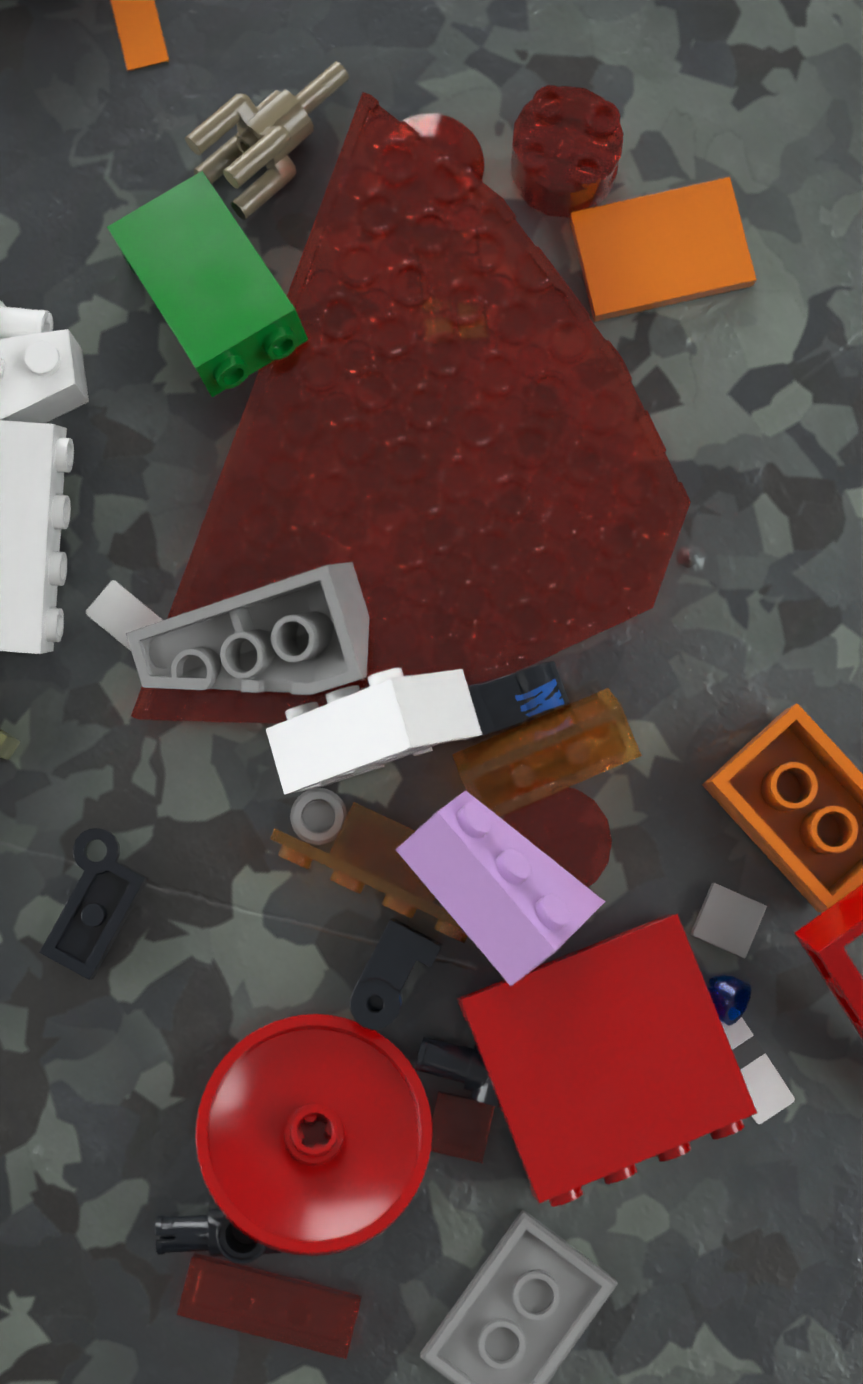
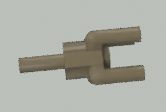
M334 62L296 96L286 89L282 92L276 90L257 107L246 94L239 93L233 96L185 137V141L195 154L201 155L237 124L238 133L195 168L194 174L196 175L203 171L211 184L224 174L227 181L234 188L238 189L262 167L266 166L268 171L231 202L234 212L241 219L246 220L294 178L296 167L288 154L313 133L314 126L308 114L349 80V74L339 62Z

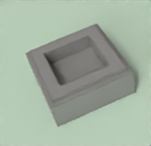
M711 883L690 935L745 959L767 905L719 884Z

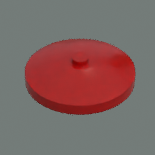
M304 1014L287 1017L269 1023L247 1035L224 1056L214 1070L202 1095L197 1114L196 1148L198 1161L205 1184L218 1208L236 1228L251 1239L274 1250L294 1255L322 1256L341 1253L356 1248L384 1232L401 1216L414 1198L425 1175L432 1146V1117L429 1102L421 1080L409 1060L391 1041L377 1031L362 1027L358 1022L334 1015Z

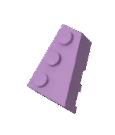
M466 790L436 812L396 849L510 986L514 985L556 952L605 903L603 899Z

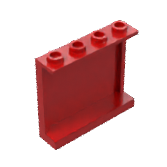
M678 914L664 915L536 966L512 986L504 979L456 998L464 1020L468 1021L531 1184L529 1188L532 1196L539 1204L549 1200L551 1207L569 1203L584 1194L581 1187L600 1178L604 1179L605 1184L622 1181L638 1172L636 1163L656 1155L659 1162L680 1157L692 1149L690 1141L709 1133L713 1140L733 1135L745 1128L743 1119L757 1114Z

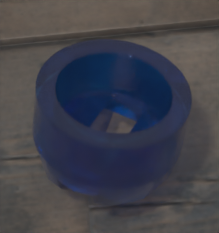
M727 974L712 976L709 979V984L712 988H707L720 1021L729 1026L733 1025L742 1017L749 1004L751 986L735 976Z

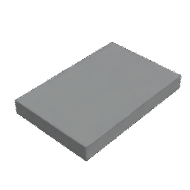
M522 1209L422 1349L420 1358L454 1384H548L618 1282L613 1276Z

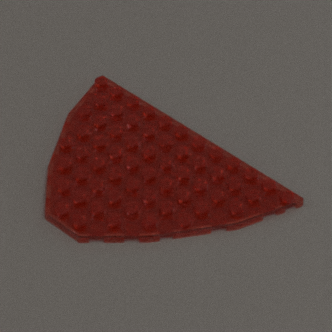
M362 92L287 294L288 299L297 311L308 341L296 347L287 357L274 360L259 369L167 619L325 565L353 562L370 617L367 677L312 695H298L286 692L252 693L241 692V690H184L141 687L131 714L133 718L157 721L279 724L287 720L285 711L312 702H318L319 707L328 704L326 694L354 685H359L361 691L370 687L367 679L369 676L394 668H401L404 676L463 669L467 686H471L523 670L651 610L655 604L691 501L682 482H679L666 456V448L648 411L644 409L631 382L632 377L623 358L611 342L605 340L590 320V314L540 247L534 245L516 221V215L504 199L450 156L445 157L420 138V133L404 120L400 122L379 106V101L372 95Z

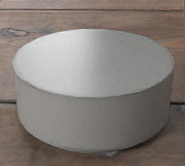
M313 788L303 792L295 800L291 808L290 820L293 830L302 840L314 845H326L337 840L345 831L348 822V811L345 803L336 793L325 788Z

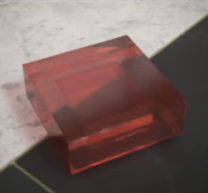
M438 1091L432 1118L431 1152L483 1163L494 1106L484 1104L469 1097Z

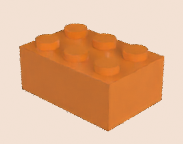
M796 703L778 715L705 781L702 786L817 912H824L863 884V774L801 706Z

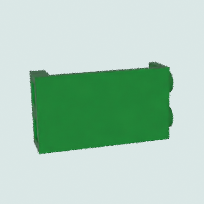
M203 171L107 226L133 273H136L194 365L211 397L226 389L240 385L247 376L274 360L287 357L296 347L308 341L296 309Z

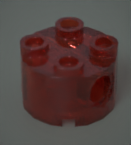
M547 85L536 91L533 99L524 105L514 123L510 166L513 182L515 180L516 186L521 191V197L530 207L548 216L569 218L570 212L591 208L594 204H596V207L606 199L616 181L618 162L622 155L624 134L620 124L618 108L613 103L606 101L603 97L585 88Z

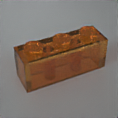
M609 688L452 754L466 791L499 817L642 756L623 708Z

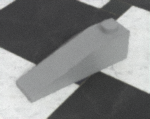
M353 562L319 567L126 633L143 688L241 690V692L252 693L286 692L298 695H312L367 677L370 617Z

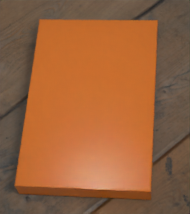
M730 177L570 212L569 221L594 322L752 287L757 280Z

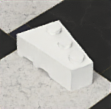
M69 329L0 339V420L46 423L89 402L82 348Z
M394 668L369 676L367 679L370 687L361 691L359 685H354L326 694L328 704L319 707L318 702H312L286 710V721L266 728L284 795L324 787L385 767L384 764L410 754L419 756L433 751L432 746L441 743L468 740L482 735L463 669L404 676L401 668Z

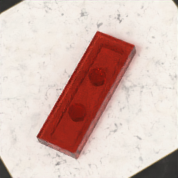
M194 1253L191 1257L177 1315L347 1359L362 1296Z

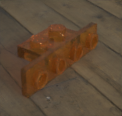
M353 802L330 853L283 831L274 829L270 839L282 844L278 856L308 870L313 860L334 869L329 880L361 894L365 884L386 894L381 903L382 905L412 919L417 909L438 918L434 926L435 930L460 942H466L468 935L444 907L433 903L435 896L396 851L403 842L416 832L415 830Z

